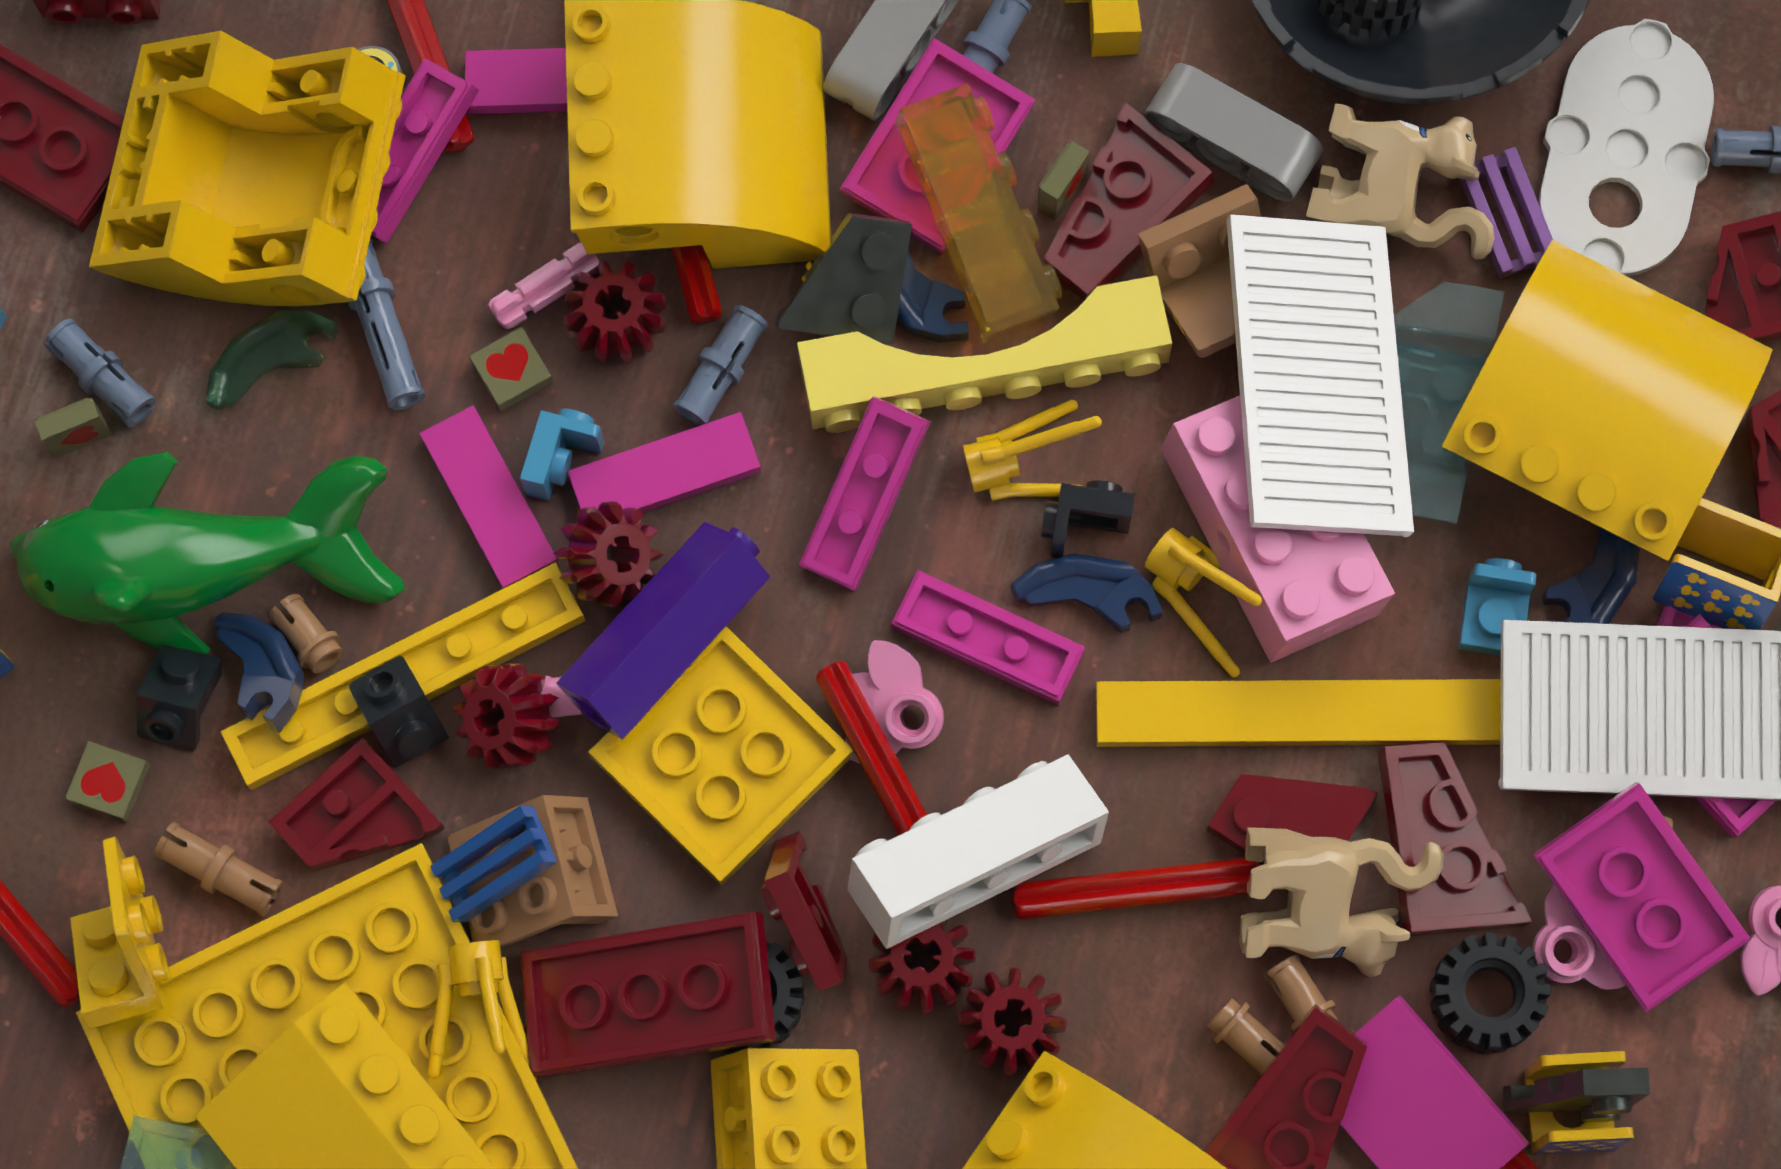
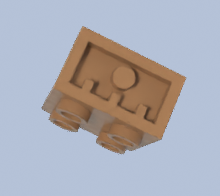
M1247 184L1138 233L1147 277L1157 275L1165 308L1197 356L1201 358L1236 343L1226 220L1230 214L1261 217L1258 199Z
M541 795L520 804L535 807L557 863L470 919L468 924L473 942L499 940L500 948H503L560 924H601L618 917L588 797ZM520 805L450 834L448 837L450 852ZM526 827L459 871L460 874L526 831ZM534 846L513 858L509 864L497 872H492L468 888L469 897L535 854Z

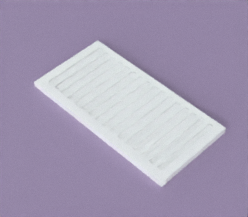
M1230 214L1226 222L1250 527L1409 537L1414 533L1386 228L1381 226Z
M1502 620L1500 779L1498 781L1500 790L1619 794L1633 783L1638 782L1649 796L1781 800V631Z

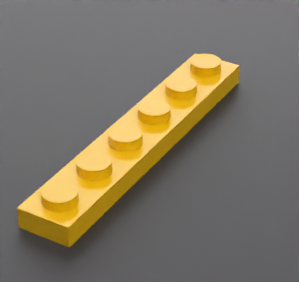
M556 562L302 690L296 712L280 733L271 730L263 718V715L270 707L258 712L253 721L246 718L220 731L246 785L252 791L372 730L349 690V685L397 656L404 657L427 699L431 700L475 678L477 670H481L489 665H500L585 622V618L567 583L559 579L562 573Z

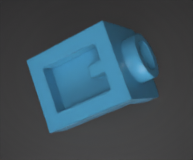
M560 409L558 414L541 410L520 476L526 496L549 502L554 485L563 486L565 484L572 462V450L566 449V446L601 454L605 441L601 427L594 424V419L591 416L572 409Z
M1492 558L1487 559L1485 564H1475L1467 578L1457 649L1501 656V621H1527L1530 594L1535 587L1537 574L1523 571L1520 563L1508 559Z

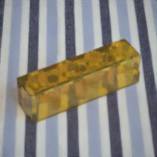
M969 83L902 107L895 119L896 126L961 288L965 292L966 300L983 342L992 341L1051 318L1059 309L1057 299L1062 298L1061 286L1050 264L1042 266L1034 243L1039 242L1036 223L1028 208L1019 209L1011 189L1017 185L1016 175L1005 152L997 154L989 134L990 131L994 130V121L983 96L975 98Z

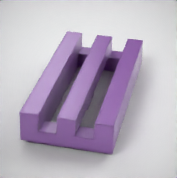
M1516 147L1504 150L1503 155L1494 157L1493 154L1482 157L1481 161L1475 163L1474 166L1480 172L1479 178L1486 176L1519 257L1518 259L1510 261L1479 181L1459 180L1470 207L1483 212L1493 225L1495 240L1489 255L1499 279L1537 267L1553 238ZM1502 170H1505L1537 247L1538 252L1536 253L1532 252L1500 173Z

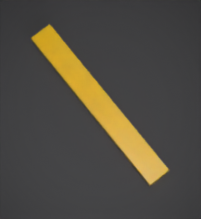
M1500 679L1096 682L1097 747L1412 745L1445 742L1446 745H1500Z

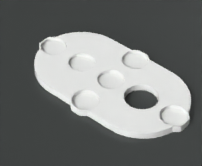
M1643 19L1635 25L1607 30L1587 42L1576 54L1568 69L1557 116L1548 122L1543 140L1548 150V157L1539 193V206L1553 240L1627 277L1639 275L1657 267L1675 251L1689 223L1696 186L1705 179L1710 158L1705 151V144L1714 105L1712 80L1706 65L1697 52L1681 38L1672 34L1666 23ZM1607 182H1619L1628 186L1637 195L1640 202V214L1631 225L1622 228H1611L1603 225L1591 213L1589 208L1590 193L1598 185Z

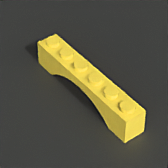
M1155 275L1097 286L1078 309L1051 330L1021 345L986 355L954 358L920 355L884 345L858 331L797 342L812 429L825 427L827 432L840 433L860 426L871 398L874 396L919 416L922 413L921 409L946 405L948 410H963L980 404L983 397L1004 393L1009 399L1026 398L1039 393L1042 390V386L1065 382V385L1070 388L1085 387L1100 381L1101 375L1125 371V374L1131 377L1151 374L1159 370L1161 364L1169 363L1172 339L1158 277Z

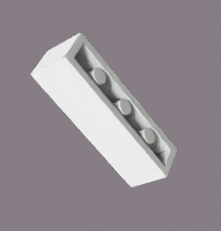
M1069 754L1049 764L1045 761H1040L1027 767L1016 780L997 789L985 787L978 790L960 807L943 815L931 813L924 816L908 832L889 841L877 839L865 845L852 858L847 890L885 948L888 949L1101 844L1109 811Z

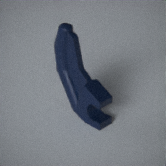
M908 250L897 316L898 322L908 333L942 343L969 340L968 322L950 323L944 318L945 312L950 309L965 308V292L939 281H932L915 269Z
M1600 527L1592 563L1577 576L1575 575L1546 589L1543 594V605L1557 604L1562 606L1567 612V619L1561 622L1610 624L1636 583L1640 547Z
M1073 553L1035 563L1010 585L1015 599L1018 601L1025 599L1027 604L1031 606L1075 600L1093 609L1096 614L1120 633L1130 630L1131 623L1125 614V608L1130 604L1137 603L1144 606L1150 622L1160 619L1163 613L1152 585L1126 561Z
M222 612L215 620L216 636L244 664V675H242L238 706L244 716L253 721L262 707L272 704L263 715V718L271 730L280 733L297 710L303 689V671L283 633L253 614Z

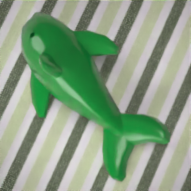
M168 451L137 457L103 482L88 508L47 519L27 533H19L9 543L11 554L17 561L18 576L23 590L40 605L58 615L81 622L115 624L133 639L158 651L161 645L164 644L208 654L211 649L178 618V615L196 611L227 598L290 563H294L328 588L348 598L365 603H388L406 590L402 578L387 568L375 556L357 529L367 499L387 477V468L375 458L362 456L332 461L310 481L300 499L287 516L223 515L154 506L178 461Z

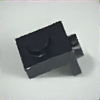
M1089 481L1086 483V487L1061 483L1059 502L1046 501L1041 533L1042 538L1053 539L1051 557L1057 558L1064 555L1068 525L1129 534L1135 494L1122 492V486L1108 481Z
M162 644L136 693L138 736L162 745L195 750L200 741V717L222 675V658Z
M397 656L350 683L349 690L395 769L450 738L404 657Z

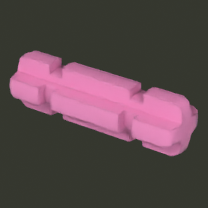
M582 243L574 245L563 253V260L557 261L554 258L515 284L517 289L512 293L507 289L491 299L489 307L493 316L503 328L512 329L527 319L525 313L533 310L536 313L566 294L567 291L575 288L573 282L577 280L580 271L591 276L598 273L600 262L595 254H587Z

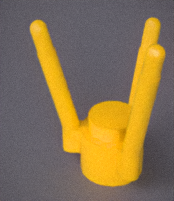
M1068 400L997 433L977 437V442L963 445L974 493L989 489L992 501L1009 497H1059L1061 484L1010 483L1009 478L1020 476L1016 455L1096 429L1102 424L1101 418L1093 416L1012 442L1016 438L1074 412L1078 408V403L1075 400Z
M1171 528L1158 541L1145 562V567L1157 576L1151 584L1153 590L1169 601L1228 675L1236 678L1240 675L1239 667L1177 591V588L1181 586L1185 590L1190 591L1205 576L1252 606H1259L1262 603V597L1238 580L1221 571L1220 569L1222 568L1212 549L1195 537L1187 538L1175 528Z
M480 941L449 946L450 963L437 964L439 992L430 1046L429 1078L437 1079L441 1072L454 985H459L460 997L482 995L492 1048L496 1054H501L505 1051V1041L497 998L498 993L504 1015L529 1064L527 1038L508 979L506 957H501L500 941Z

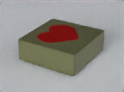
M1073 141L1070 144L1067 143L1039 185L1037 201L1039 211L1054 220L1058 218L1088 173L1090 151Z
M522 327L469 356L472 365L500 412L554 383L551 374Z
M89 397L41 416L34 421L42 442L55 458L112 435L105 416L92 398L89 399Z
M88 741L65 799L71 804L128 822L150 764L146 760Z

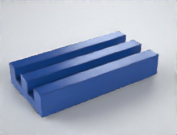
M520 805L430 867L434 877H442L445 885L439 889L444 900H452L454 907L448 911L452 921L467 922L557 863V860L535 807ZM526 827V831L460 874L459 871ZM534 846L535 854L469 897L468 888L492 872H497L509 864L513 858Z

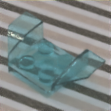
M1443 282L1394 315L1413 516L1457 523L1468 472L1467 469H1464L1466 459L1441 446L1494 345L1505 292L1465 284Z

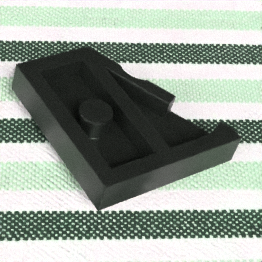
M848 213L832 236V243L823 255L817 257L805 274L806 280L786 308L782 307L777 314L775 322L777 328L829 336L858 331L878 342L893 344L912 224L904 220Z
M1648 1068L1582 1069L1559 1076L1533 1080L1534 1085H1508L1502 1087L1504 1113L1581 1111V1118L1584 1122L1620 1120L1621 1114L1632 1112L1633 1105L1650 1095Z

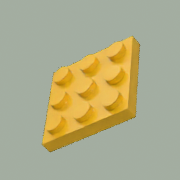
M726 626L623 740L608 732L588 751L590 757L720 886L738 871L854 756V750Z

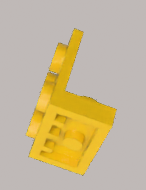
M116 836L103 840L111 906L70 917L81 1014L89 1029L164 1008L160 982L170 979L169 967L163 947L160 943L155 944L154 939L155 933L163 931V923L154 895L143 896L142 893H145V883L139 862L135 855L125 857Z
M747 1048L710 1060L717 1169H867L859 1055L856 1050Z

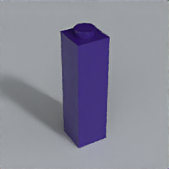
M704 522L556 684L590 723L623 740L770 578V575L755 558L760 553L757 545L745 533L735 527H732L728 532Z

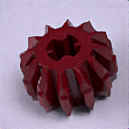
M602 260L599 263L600 277L595 279L590 274L580 271L577 279L582 291H567L565 302L567 307L573 311L564 317L565 326L568 331L578 332L575 344L580 351L583 352L595 347L597 361L604 364L610 358L612 351L618 350L622 362L629 364L632 361L630 347L636 345L642 351L650 353L654 346L649 333L657 334L665 331V319L658 314L667 307L665 295L653 292L656 282L651 273L648 272L635 278L634 264L628 260L621 266L618 274L612 273L610 264ZM612 306H625L626 314L624 316L618 311V319L606 318V309L613 313Z
M602 502L601 505H598L597 509L595 507L581 508L576 511L578 524H566L560 528L568 539L569 546L559 548L553 554L559 559L568 560L569 566L559 579L567 584L577 583L575 597L582 601H594L596 599L601 607H616L617 604H620L621 599L623 601H632L641 592L640 584H648L655 576L649 568L650 561L659 560L664 556L659 550L650 549L649 542L659 530L652 525H641L643 511H639L636 508L622 509L621 504H618V502ZM607 548H611V560H607Z
M508 663L502 667L499 665L485 666L481 670H477L476 679H470L460 685L466 702H460L451 709L463 716V725L454 735L463 739L470 738L467 756L474 757L475 759L484 758L486 767H492L493 769L509 768L510 765L517 768L530 765L536 761L537 753H544L547 749L553 747L547 730H554L562 723L550 716L549 707L559 697L551 693L540 694L543 691L546 676L539 675L538 673H528L526 665Z
M947 919L888 949L885 948L875 933L872 938V944L878 950L887 953V955L870 958L868 960L869 970L875 973H889L877 984L878 993L884 996L890 994L898 987L902 988L897 997L896 1008L903 1012L910 1006L913 995L921 996V1011L923 1015H931L933 1013L932 995L938 993L943 1003L948 1007L954 1006L957 1003V997L948 983L951 982L960 987L969 988L973 982V976L958 966L968 965L976 961L975 949L969 947L955 948L968 936V929L965 925L956 926L945 933L944 929L948 922ZM918 948L923 954L934 950L938 954L934 956L933 960L935 970L927 973L924 968L919 966L911 971L906 966L911 965V950Z
M1019 967L1010 968L1008 986L1006 987L1001 986L994 972L986 973L984 975V982L990 996L988 997L973 988H969L965 994V999L968 1003L981 1012L966 1011L958 1016L959 1026L980 1029L963 1040L965 1051H975L986 1045L988 1048L980 1060V1067L986 1071L993 1066L998 1055L1005 1057L1004 1075L1007 1078L1015 1076L1017 1069L1016 1058L1023 1057L1029 1070L1032 1069L1039 1059L1035 1048L1056 1056L1060 1050V1045L1045 1033H1061L1066 1031L1067 1027L1066 1019L1059 1016L1046 1015L1056 1010L1062 1004L1060 994H1049L1039 1000L1037 996L1043 989L1045 978L1037 974L1032 978L1027 989L1020 987L1021 970ZM1009 1008L1021 1010L1020 1020L1026 1017L1030 1020V1025L1021 1026L1018 1036L1015 1037L1004 1035L1005 1025L997 1028L994 1021L1004 1019Z

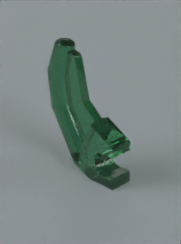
M280 310L272 313L231 339L209 372L206 404L216 410H222L225 405H236L259 377L268 371L283 367L286 369L320 367L324 359L320 351L306 346L307 340L314 334H324L326 337L334 340L339 331L336 323L311 311Z

